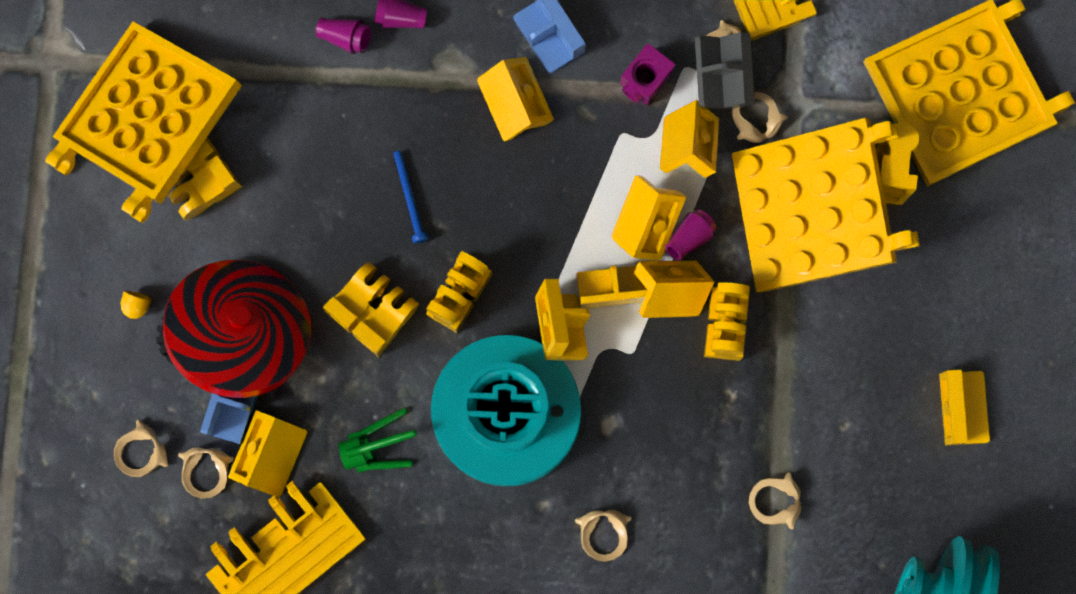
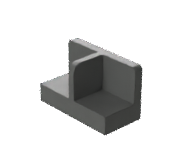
M739 32L720 38L705 35L695 37L699 106L730 110L755 104L750 33Z

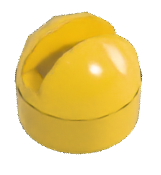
M124 290L120 302L121 310L130 319L141 318L148 312L152 299L141 293Z

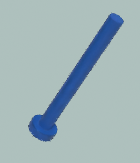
M396 151L393 154L415 235L411 237L412 242L415 244L423 243L430 239L429 233L423 232L402 151Z

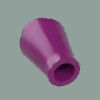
M378 0L374 23L382 24V28L424 29L427 8L419 7L406 0Z
M323 17L319 19L316 26L317 38L324 39L351 54H356L357 52L364 53L368 47L371 29L362 20L327 19Z
M702 210L687 213L670 241L665 245L666 252L673 259L680 261L684 256L713 239V233L716 231L715 222Z

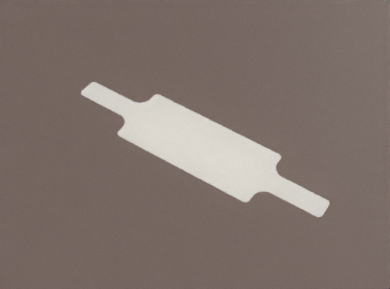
M685 67L682 70L659 127L653 135L647 138H637L627 133H622L619 136L559 277L561 294H576L579 299L577 272L610 269V265H616V268L637 266L639 261H660L633 258L611 238L636 175L643 176L656 188L679 190L687 197L670 239L686 214L693 212L707 177L701 176L687 163L668 173H664L660 170V157L665 116L696 99L699 101L697 70L690 67ZM665 250L661 261H673V258ZM642 303L589 308L590 318L584 326L588 350L587 358L585 360H562L573 375L579 396L583 391L597 356L602 351L617 349L627 354L635 352L648 321V318H643L639 314ZM558 405L552 407L551 414L554 417H560L563 414L562 407Z

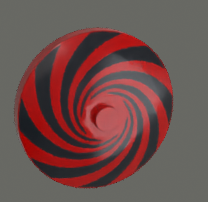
M224 260L210 263L187 275L172 292L166 305L163 320L164 344L177 370L197 387L216 395L232 398L262 395L288 381L303 362L311 336L309 311L295 286L277 271L259 263L244 260Z

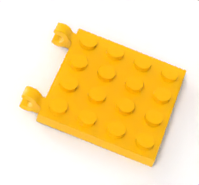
M988 0L871 55L863 61L894 123H908L917 130L919 142L911 156L927 187L1058 124L1054 115L1069 109L1071 105L1075 104L1069 91L1048 101L1045 100L1005 23L1021 16V12L1026 10L1021 0H1011L998 8L993 0Z
M132 21L52 136L59 143L48 154L45 162L67 176L75 166V155L78 153L135 188L131 196L125 200L121 209L130 214L134 219L144 223L151 213L152 201L154 200L162 204L242 85L235 78Z
M862 118L732 153L756 292L762 293L897 263L896 251L920 246L917 231L911 232V230L892 234L875 144L898 139L899 133L896 123L891 124L890 121H886L871 127L870 119Z

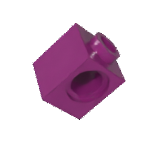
M647 43L621 75L620 85L623 87L622 92L633 102L639 103V101H642L648 106L673 75L676 64ZM640 71H649L653 74L655 80L650 84H643L637 80L636 74Z

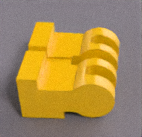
M897 123L899 138L879 143L876 147V154L886 203L903 205L917 189L918 175L909 174L911 153L918 146L919 134L912 125Z
M207 137L173 186L178 185V187L169 194L168 198L172 204H178L190 197L189 201L183 204L178 211L184 220H190L200 215L215 202H220L240 189L242 185L226 162L221 159V155ZM192 173L194 178H192L190 181L180 184L188 175Z
M461 251L456 258L454 267L447 273L448 278L445 283L451 286V289L442 284L440 285L436 297L430 301L426 308V315L458 333L474 307L473 302L466 299L464 295L477 302L493 275L492 271L478 259Z
M367 262L323 308L331 318L349 333L352 332L357 340L379 357L396 337L399 330L415 313L419 303L411 297L401 308H393L404 293V290L397 286L382 298L383 301L376 310L371 307L372 302L383 295L390 279L386 275H382L373 285H366L377 270L372 263Z
M718 283L717 287H712L708 320L717 322L707 325L704 357L740 361L743 358L746 325L744 323L747 321L750 286L737 283Z

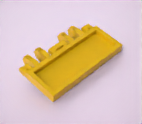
M291 481L286 485L288 493L298 502L305 511V514L295 520L286 509L282 500L274 495L268 500L269 504L288 529L285 530L277 518L272 520L251 537L261 550L259 553H256L241 532L234 527L228 532L230 539L248 560L238 567L225 547L216 541L210 546L211 550L230 576L228 577L219 564L205 575L220 594H299L367 538L322 482L308 491L318 503L314 507L301 489Z

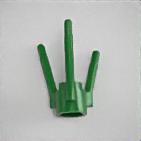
M402 408L358 432L348 434V440L339 442V453L345 469L356 468L357 472L361 473L376 469L412 467L413 462L411 460L373 462L368 460L374 459L373 450L415 437L417 435L415 430L399 433L370 442L369 438L363 439L406 415L408 410Z

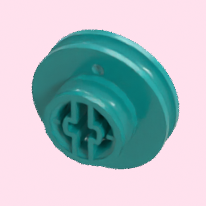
M491 336L480 339L463 348L442 370L432 395V426L443 452L453 464L468 476L495 486L524 485L549 474L570 452L580 426L581 404L579 391L572 373L562 360H545L543 344L521 336ZM503 380V384L493 386L492 393H482L490 384ZM511 381L517 382L524 387L528 394H519L517 387L511 385ZM503 397H511L514 407H532V413L510 412V421L501 422L498 412L478 411L477 406H501ZM556 405L561 406L563 414L560 417H554L551 414L552 407ZM483 424H492L495 431L500 434L493 433ZM518 425H525L524 428L518 431Z
M958 536L947 546L933 573L925 571L922 558L911 557L905 565L894 594H998L1000 577L998 552L995 547L986 544L979 546L973 551L971 541Z

